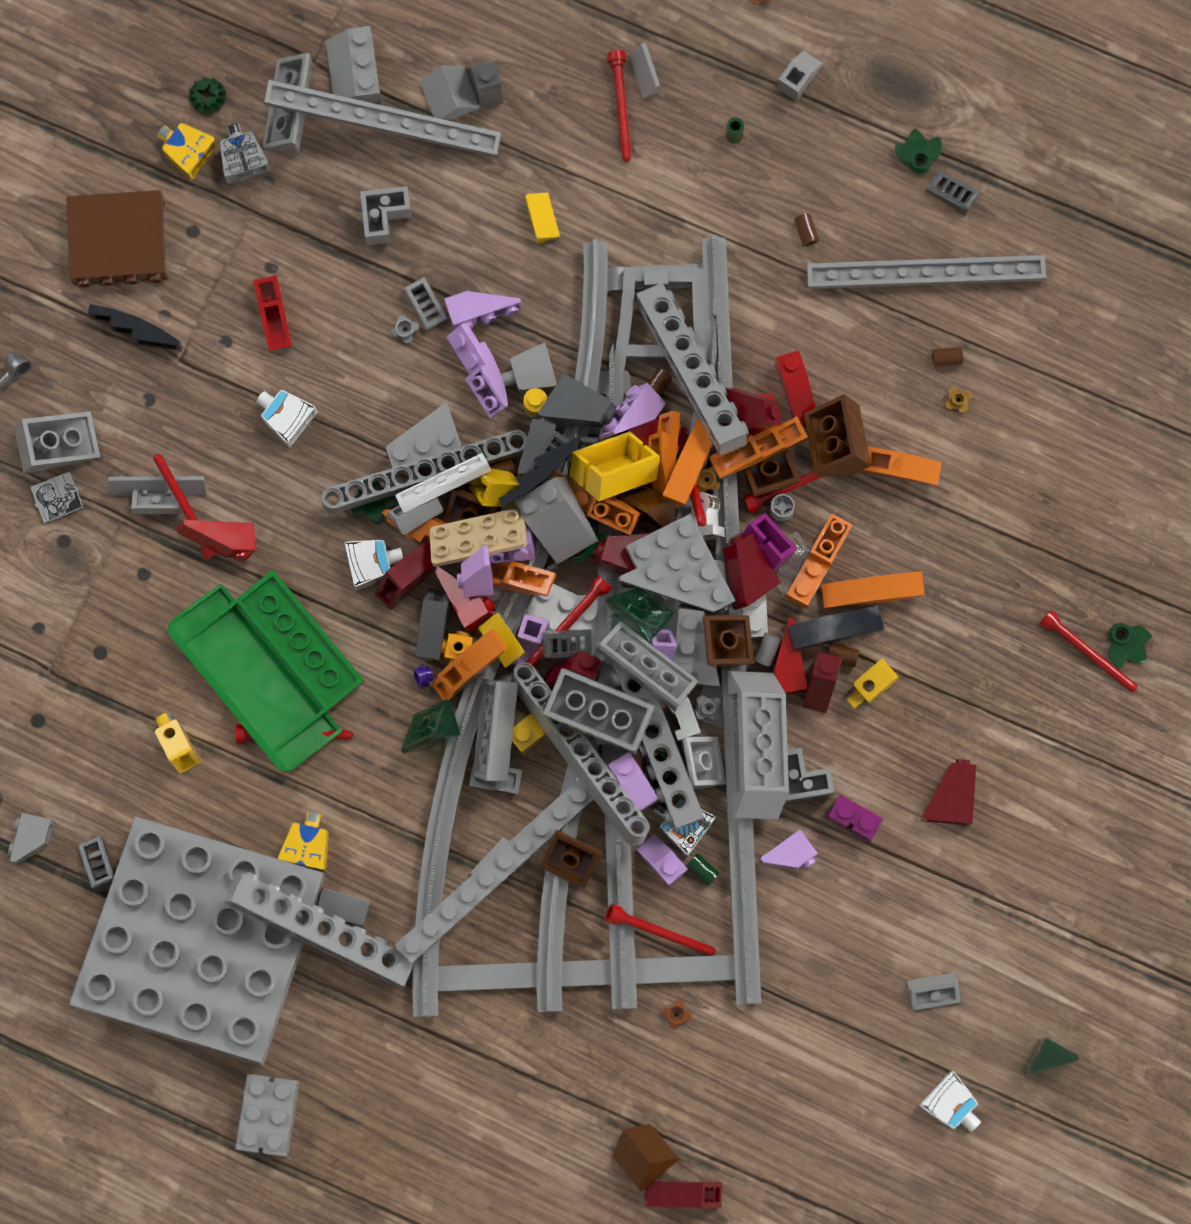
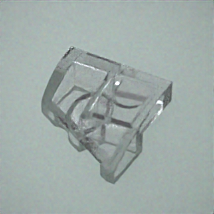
M797 531L788 537L797 547V550L785 565L775 571L781 581L775 588L782 596H785L789 591L802 564L810 553V549Z

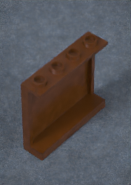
M161 190L66 196L69 279L73 285L79 288H87L91 284L113 286L117 282H124L127 285H134L138 281L148 280L149 283H160L162 279H168L165 262L163 217L165 197Z

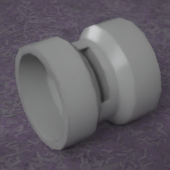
M787 494L775 496L771 501L769 510L771 517L778 522L789 520L794 512V500Z

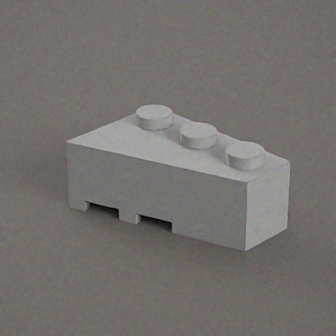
M447 402L386 446L392 468L462 447Z
M679 605L676 631L677 648L673 662L697 679V684L720 686L717 668L707 665L703 627L705 611L693 606Z

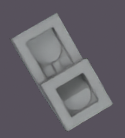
M474 762L472 763L468 787L518 794L522 770L509 768L508 781H486L473 776Z

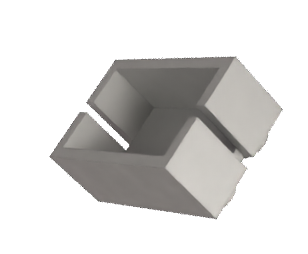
M247 1074L236 1143L237 1150L261 1152L262 1148H264L263 1153L289 1155L300 1081L274 1078V1082H272L273 1077Z

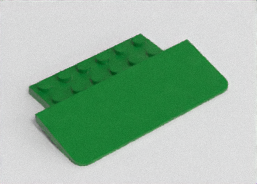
M274 570L270 571L237 599H234L226 588L219 584L172 619L168 625L170 637L279 770L284 772L294 770L343 732L327 712L365 681ZM337 730L329 737L322 735V732Z

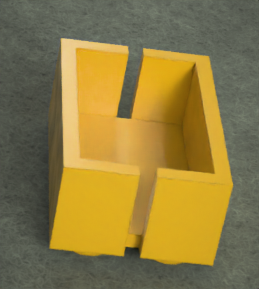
M629 431L572 452L569 476L581 487H586V491L595 499L602 501L655 481L657 479L660 456L647 445L643 446V442Z

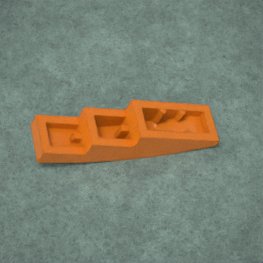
M796 416L784 422L781 426L766 429L755 436L750 435L746 437V445L722 456L717 452L709 456V459L721 479L775 456L807 440L808 437Z
M699 417L681 452L662 497L684 507L713 447V443Z
M515 561L510 563H491L493 588L548 597L556 577L554 572Z
M921 571L821 584L825 609L849 605L859 606L870 603L880 604L925 596Z

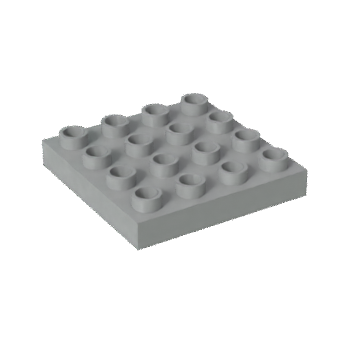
M135 817L69 1005L73 1010L263 1067L304 942L223 902L235 875L249 872L258 876V881L265 885L271 883L280 887V892L285 895L294 894L302 898V903L308 906L311 904L317 905L325 881L324 873ZM254 890L252 899L256 903L260 900V894ZM276 901L274 910L280 914L282 906ZM298 912L296 914V921L301 925L303 923V915Z

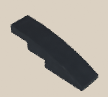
M89 304L88 314L91 319L110 322L113 332L132 334V340L136 345L182 351L183 346L181 342L163 329L137 316L116 309Z
M577 437L534 458L538 468L516 478L520 488L499 498L502 507L529 493L548 479L567 461L572 452L582 442L581 438Z
M878 606L790 625L787 627L793 651L884 630V625Z

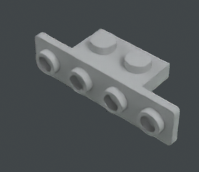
M174 476L184 495H206L207 490L203 476ZM108 477V487L111 496H132V514H181V508L163 477Z

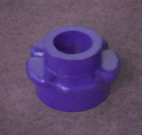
M420 664L419 668L413 670L418 687H429L430 682L433 681L431 669L429 667L425 668L423 664Z

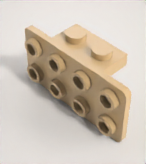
M519 508L432 527L430 529L431 562L433 566L438 567L465 561L483 546H488L489 555L524 548L527 545L526 522Z

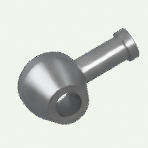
M16 351L9 353L5 357L8 371L0 378V393L14 378H21L29 372L32 363L27 357Z

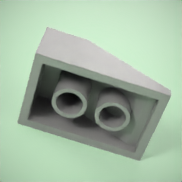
M91 411L22 419L14 426L23 473L50 470L100 458Z
M566 476L555 477L515 500L525 522L557 564L598 542Z

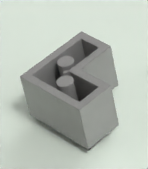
M408 186L360 191L367 246L391 243L388 220L412 218Z
M802 748L788 750L789 793L785 803L832 796L834 794V787L830 768L806 772Z

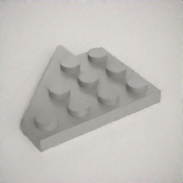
M691 514L625 546L635 569L618 577L619 582L711 613L735 601Z

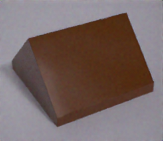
M789 449L743 469L748 489L754 497L801 483Z
M641 485L615 496L639 511L640 515L638 518L658 529L675 522V503L662 498V493L650 487Z
M454 488L444 522L452 523L500 512V507L483 506L476 495L459 488Z
M749 615L703 616L707 665L717 669H725L754 663Z
M556 830L540 868L585 889L602 852Z
M651 1124L624 1129L612 1155L640 1192L680 1160Z

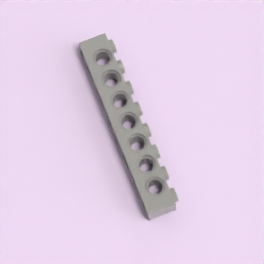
M660 283L637 293V307L718 454L722 456L745 446L746 435L749 434L744 421H739L734 403H729L727 400V392L724 385L717 382L716 371L712 364H707L703 347L701 345L697 346L693 329L686 326L682 310L680 308L677 309L674 305L675 299L671 290H666L663 283ZM695 366V367H698V368H696V369H690L689 367ZM706 385L708 387L700 388L699 386ZM711 404H717V405H719V406H717V407H711V406H709V405H711ZM722 423H728V424H730V425H728V426H721L720 424H722Z
M604 658L606 664H611L615 673L611 674L616 688L620 687L622 693L655 706L648 727H656L659 735L654 739H650L644 734L639 750L642 757L647 756L650 765L646 766L651 780L656 779L659 788L655 789L660 803L665 802L668 811L664 812L668 825H674L676 830L703 820V813L658 698L642 686L639 692H630L627 684L634 680ZM658 749L665 750L668 758L663 762H659L654 758V752ZM666 772L675 774L676 782L674 784L668 785L664 783L662 777ZM681 795L684 797L685 805L682 808L674 807L671 802L673 796Z
M245 872V874L235 875L223 903L393 987L405 986L414 963L411 964L397 947L394 949L388 946V941L377 936L372 938L366 935L367 931L358 926H353L352 928L345 924L346 921L343 918L335 915L330 917L323 913L324 909L312 904L308 906L302 903V898L294 894L285 895L280 892V887L271 883L265 885L259 882V877L252 873ZM254 890L258 891V893L260 894V900L258 903L254 902L252 899V893ZM276 901L282 906L280 914L274 910ZM298 912L303 915V923L301 925L296 921V914ZM320 922L325 927L323 935H320L317 929ZM341 933L346 937V944L344 946L339 942ZM362 944H365L368 952L366 956H363L361 953ZM384 954L389 959L387 967H385L382 963V957Z

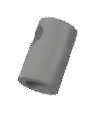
M765 632L754 660L765 666H771L782 639Z

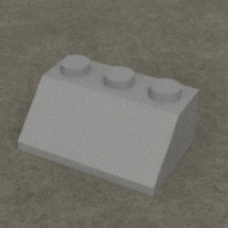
M371 27L346 29L326 40L333 94L369 103H380L381 95Z

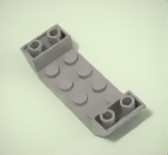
M728 671V696H737L740 768V792L731 794L732 818L776 820L780 816L789 793L786 693L774 673Z

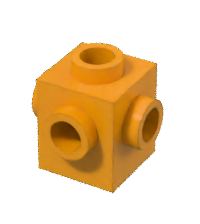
M455 631V634L449 633L448 640L443 639L441 653L445 654L446 662L450 664L474 643L473 638L469 637V633ZM460 644L463 645V649L456 651L454 646Z

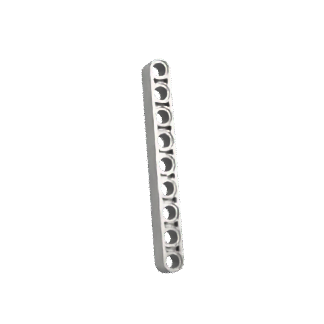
M519 430L511 431L329 487L322 494V507L326 512L334 514L396 495L446 471L447 469H444L441 465L445 460L452 461L454 466L466 461L464 456L468 453L476 456L483 453L489 465L519 457L523 454L527 436ZM518 439L522 442L523 446L514 448L511 446L510 441ZM490 446H495L499 448L500 453L491 455L487 449ZM426 467L432 473L424 477L418 471L420 468ZM403 474L409 480L404 484H400L395 478ZM380 481L386 487L382 491H377L373 489L372 485ZM357 488L363 494L359 498H353L349 492ZM329 496H336L339 502L336 505H329L326 499Z
M526 662L517 664L511 678V682L518 683L517 695L624 841L631 846L641 845L649 831V823L582 732L544 717L543 712L552 691L531 664ZM523 675L526 676L528 679L523 680L520 679L518 676ZM533 694H538V695H540L542 698H541V699H537V698H534L532 695H533ZM561 732H566V733H568L570 736H569V737H564V736H562L560 733H561ZM580 751L584 756H578L574 752ZM588 771H596L598 775H591ZM602 790H609L612 792V795H607ZM617 809H623L627 814H620ZM636 828L641 831V834H635L631 829Z

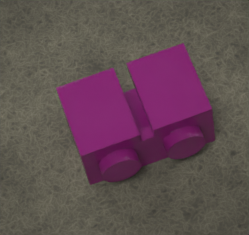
M766 513L749 523L742 533L746 535L753 532L774 571L785 565L797 550V547Z
M839 795L826 818L845 830L850 823L854 826L850 833L868 843L874 837L883 820L882 817L842 795Z

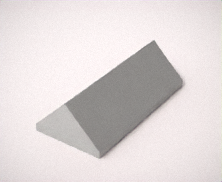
M303 53L277 60L274 81L310 89L313 72L311 55ZM269 106L262 149L299 155L305 114Z
M621 621L597 647V652L674 711L678 709L698 683L697 679Z
M483 679L473 768L474 777L486 781H508L518 683Z

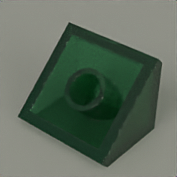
M640 588L625 591L608 597L606 600L607 605L616 618L649 642L652 641L674 614L673 611Z
M448 699L413 715L401 748L403 753L428 750L461 735L451 702Z
M1047 1037L1038 1040L1025 1064L1023 1073L1031 1074L1078 1061L1079 1057Z

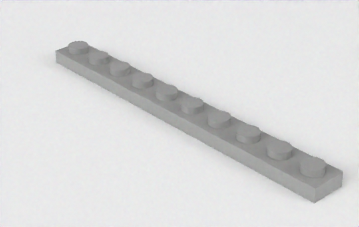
M273 80L268 81L264 105L495 158L501 136L500 132Z
M1045 255L807 264L808 289L1046 280Z
M580 779L571 785L395 944L411 964L554 836L556 830L560 831L594 800Z

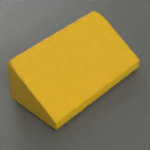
M549 194L525 195L537 244L560 238Z
M499 613L493 615L478 628L482 635L494 629L508 649L499 657L505 668L526 655Z

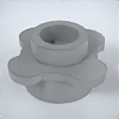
M400 316L395 327L391 329V334L393 337L403 339L404 343H411L413 340L412 336L419 330V325L417 322L407 319L406 316Z
M700 696L697 699L699 708L696 712V717L703 720L705 718L717 721L720 718L718 708L721 705V700L718 697L711 699ZM710 706L711 710H706V707Z

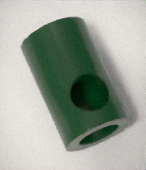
M731 118L726 126V139L733 144L740 142L743 138L744 123L740 118Z
M699 853L686 865L707 886L720 873Z

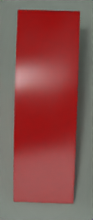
M272 275L254 279L253 283L269 351L292 346L278 276Z

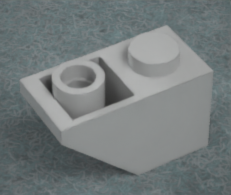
M802 51L790 62L778 79L777 89L794 101H797L823 63L807 52Z
M22 813L21 818H17L15 822L14 832L17 834L15 842H11L9 846L8 856L11 857L10 861L20 864L49 846L55 821Z

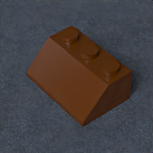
M843 394L804 413L816 476H851L871 466L860 405Z

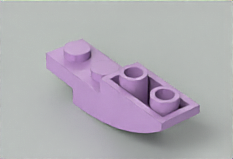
M464 323L447 336V339L469 373V376L465 378L488 417L492 419L508 406L504 382L497 363L485 341L479 343L469 325Z

